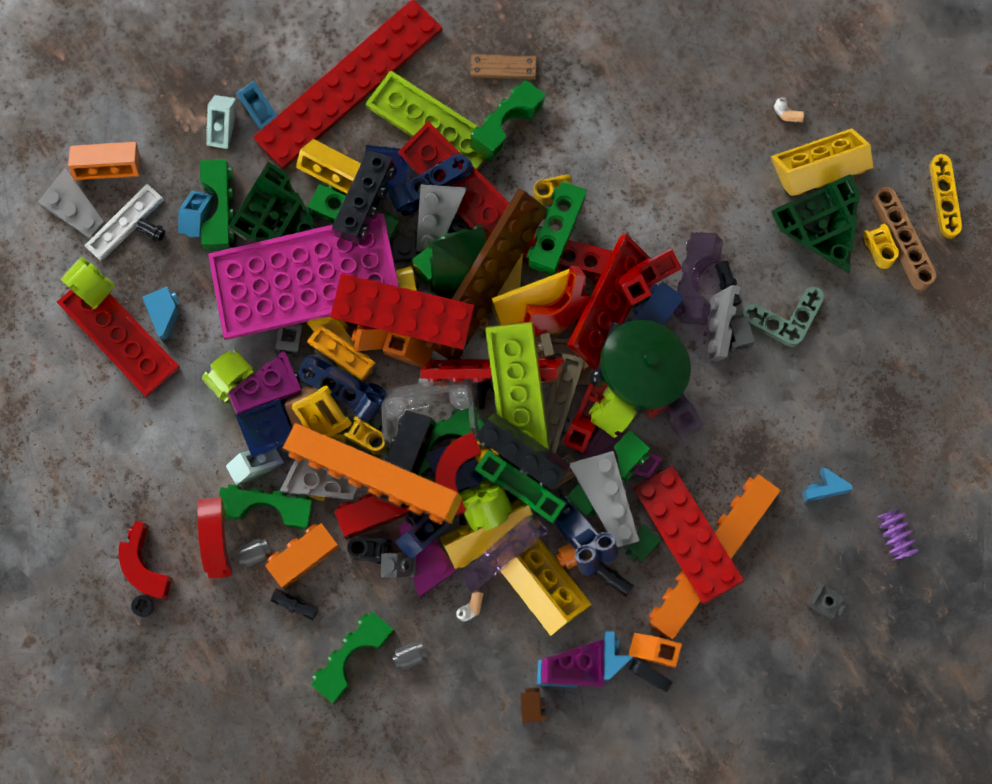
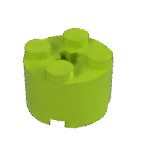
M83 257L78 259L60 279L93 309H96L116 286Z
M234 349L233 353L227 351L210 365L212 368L211 372L208 374L205 371L202 381L220 400L229 403L231 401L228 392L249 376H253L255 370Z
M607 387L603 392L605 397L600 404L596 402L593 405L589 414L592 415V423L613 438H616L615 432L618 430L622 433L632 421L637 411L634 410L633 406L619 399Z
M485 479L480 482L479 486L473 489H466L459 494L463 498L462 502L466 509L464 515L470 528L474 531H479L477 527H484L485 530L495 528L509 518L507 515L509 511L513 512L504 488L489 479Z

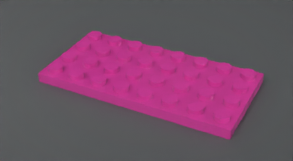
M377 214L376 218L371 220L369 234L366 239L363 238L361 245L336 237L332 230L333 225L209 253L223 338L230 340L329 317L341 273L399 287L384 214Z

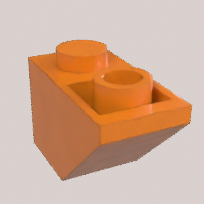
M358 325V328L354 329L352 341L355 342L353 350L383 349L388 332Z
M388 332L383 347L384 357L421 368L431 359L433 353L432 349L425 346V342Z
M634 633L628 656L674 669L677 665L682 644L660 637Z

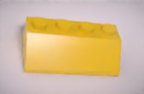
M849 129L771 156L782 186L791 196L802 195L805 191L822 188L826 184L849 174L851 176L862 174L866 170L874 168L871 145L854 129Z
M569 269L492 298V311L498 326L523 323L527 304L546 305L557 300L565 289Z
M535 532L510 546L494 561L500 572L551 636L592 605L564 568L560 567L556 558Z

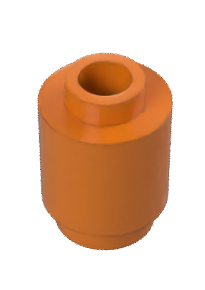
M570 543L557 549L559 554L555 556L561 568L565 566L568 570L577 566L575 559L576 550Z

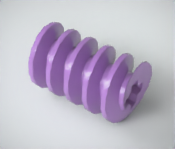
M900 509L877 516L878 520H885L880 525V528L888 529L883 534V537L891 538L886 542V546L894 547L889 551V555L897 556L892 561L912 556L920 550L919 548L911 547L917 541L916 539L908 538L914 532L913 530H905L911 523L910 521H902L907 516V513L899 512Z

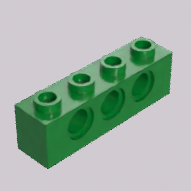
M565 181L561 182L559 188H554L551 199L554 200L552 206H547L544 217L545 223L543 227H538L535 239H537L535 247H530L526 257L529 259L530 268L551 276L555 275L585 202L586 189ZM561 205H566L570 209L567 211H561L558 207ZM556 224L562 229L553 231L550 227ZM550 244L553 246V249L545 251L542 246Z
M319 184L307 206L309 213L333 224L346 196L338 193V190L330 185L325 187ZM333 203L341 204L338 209L330 208ZM386 212L384 216L391 245L393 238L396 237L400 229V225L396 216Z

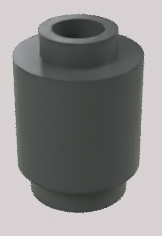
M266 538L262 540L256 539L239 547L240 552L236 553L240 565H246L247 568L268 560V557L272 556Z
M413 641L395 649L396 655L392 656L396 668L402 667L403 671L424 663L423 660L428 658L421 641L416 643Z

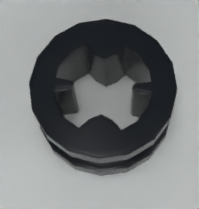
M140 595L133 599L131 610L137 616L147 617L153 612L154 603L149 597ZM141 600H143L144 603L148 602V606L145 607V612H142V610L140 609L137 610V607L140 606Z

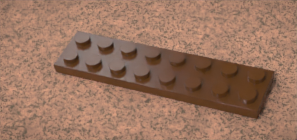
M519 188L452 300L475 305L465 348L481 323L480 320L485 317L492 305V298L497 297L545 217L547 208ZM428 341L425 343V346L448 360L459 359L464 351Z

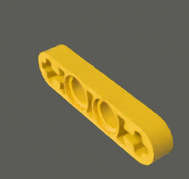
M939 154L932 159L929 169L939 230L943 237L952 239L961 232L962 222L951 159L947 155ZM938 161H940L942 165H945L942 169L943 175L939 176L941 173L940 166H936ZM945 181L949 184L950 189L942 191L938 183ZM942 203H951L953 206V211H944L942 209ZM949 217H952L950 220L951 226L955 227L953 232L950 229H946L949 224Z

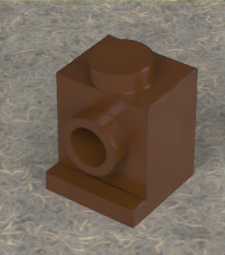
M525 688V693L520 694L522 723L546 722V716H541V712H545V698L540 697L539 688Z

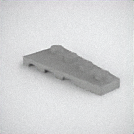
M614 451L570 463L573 473L607 532L614 536L617 547L638 542L639 537Z

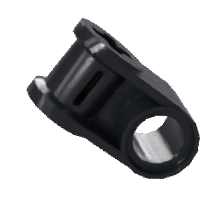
M355 537L348 542L347 551L354 560L381 564L380 548L382 547V553H389V548L393 541L382 538ZM356 543H360L365 547L364 551L358 555L354 554L351 550Z

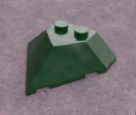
M267 162L227 229L247 241H265L316 228L313 225L315 222L298 192L295 193L290 184L291 179L288 174L272 163Z
M851 174L794 202H788L770 211L781 233L848 274L850 273V258L853 251L857 222L856 213L860 199L859 190Z
M476 225L472 230L463 229L444 235L438 241L435 239L428 240V245L432 249L433 255L430 257L432 285L436 287L435 296L452 299L491 235L482 225Z

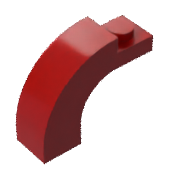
M670 248L651 259L647 258L631 268L619 279L618 284L628 304L632 306L652 295L649 289L655 283L680 271L682 267L673 249Z
M570 265L565 289L557 300L546 305H526L523 323L533 322L535 335L553 334L565 329L585 309L589 296L583 289L586 286V275L580 267Z
M607 383L601 387L589 384L582 403L565 436L564 445L582 453L585 452L597 427L591 422L592 415L589 412L596 402L600 404L605 397L603 392L608 387Z
M473 432L458 438L444 451L436 468V484L458 493L455 484L457 470L464 463L480 457L482 454ZM462 501L455 514L456 517L466 512Z
M222 498L199 499L197 515L198 539L204 573L207 572L209 578L232 576V566L226 547L225 508Z
M135 521L128 531L129 543L122 541L119 543L120 567L126 579L137 590L153 598L167 601L173 578L168 575L151 572L145 566L142 550L148 525L144 522Z

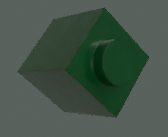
M645 525L637 531L639 541L624 546V549L627 550L625 552L626 556L633 562L638 560L642 563L661 541Z

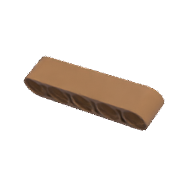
M882 187L872 200L873 209L880 223L888 226L899 251L898 258L912 286L920 291L926 290L935 281L936 271L897 194L890 187ZM879 197L887 198L889 203H883ZM889 216L896 217L898 223L892 222ZM903 235L907 237L908 242L901 241L899 236ZM909 255H915L918 258V262H913ZM919 274L925 275L928 278V282L922 281Z

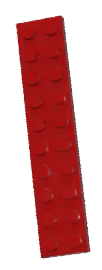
M410 0L253 137L254 141L284 170L299 157L300 149L313 139L318 140L371 94L381 84L390 70L395 73L442 32V26L417 1Z

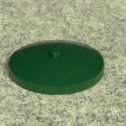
M633 320L620 325L606 339L601 351V371L608 387L619 399L633 407L645 410L666 407L683 394L689 383L691 363L684 344L674 332L657 322Z

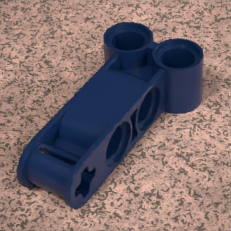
M455 154L405 184L399 183L394 185L387 191V194L397 212H401L403 216L410 215L419 209L420 193L418 190L420 185L426 183V185L451 187L472 173V162L462 154ZM460 162L463 163V164H462V167H463V168H462L461 170L458 169V168L460 167V166H459V163H460ZM445 172V180L438 182V175Z
M315 355L306 356L298 371L300 378L317 389L328 386L331 390L330 395L334 399L354 409L355 415L368 423L372 422L377 415L387 394L380 385L375 383L367 385ZM326 378H333L335 380V383L327 381ZM346 389L354 390L355 394L348 393Z
M562 493L560 498L567 503L553 524L576 550L575 559L579 571L584 575H592L598 571L600 561L607 563L617 558L618 548L615 538L608 532L598 534Z

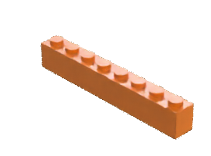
M297 423L294 424L283 446L289 452L288 457L298 462L304 459L309 462L308 465L319 471L321 468L329 470L327 474L337 479H341L343 476L349 479V484L360 488L361 485L369 488L368 492L378 497L384 494L389 497L388 501L398 506H401L402 503L407 504L410 511L419 515L425 512L430 515L429 519L439 524H442L443 521L451 524L463 499L453 490Z
M759 474L754 479L749 477L742 487L746 491L741 497L736 495L729 505L732 508L728 515L723 513L716 523L719 528L715 534L730 558L734 556L781 491ZM683 571L675 579L679 582L674 589L669 587L663 595L662 599L665 600L660 608L655 606L648 616L651 619L648 625L670 641L674 639L700 603L699 597Z

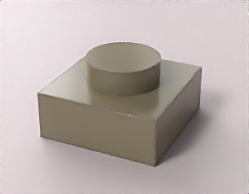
M542 334V342H538L540 356L545 355V358H555L550 334Z

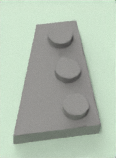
M64 168L38 201L41 206L89 239L105 224L66 168Z
M421 185L416 251H424L429 247L428 240H438L448 232L465 194V187Z
M731 285L711 298L710 341L707 347L709 361L718 362L728 356L732 328L729 326L732 316L735 315L737 308L733 306L735 294H739L741 286Z
M302 459L301 462L294 461L280 489L281 493L353 500L359 488L349 484V479L343 476L341 479H337L327 474L329 471L327 469L321 468L319 471L308 465L309 462Z

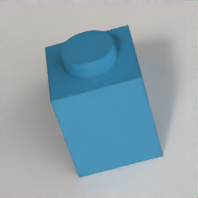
M191 191L179 208L178 233L185 234L188 237H200L201 223L208 220L213 194Z
M164 287L142 297L162 342L168 340L180 313L177 307L180 301L176 292L171 293L168 287Z

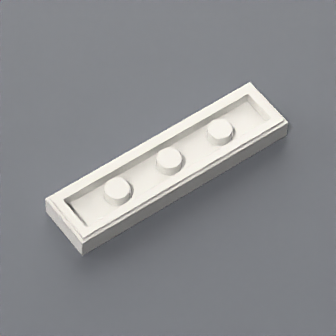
M146 184L84 246L102 262L135 230L138 220L140 218L146 219L164 199Z

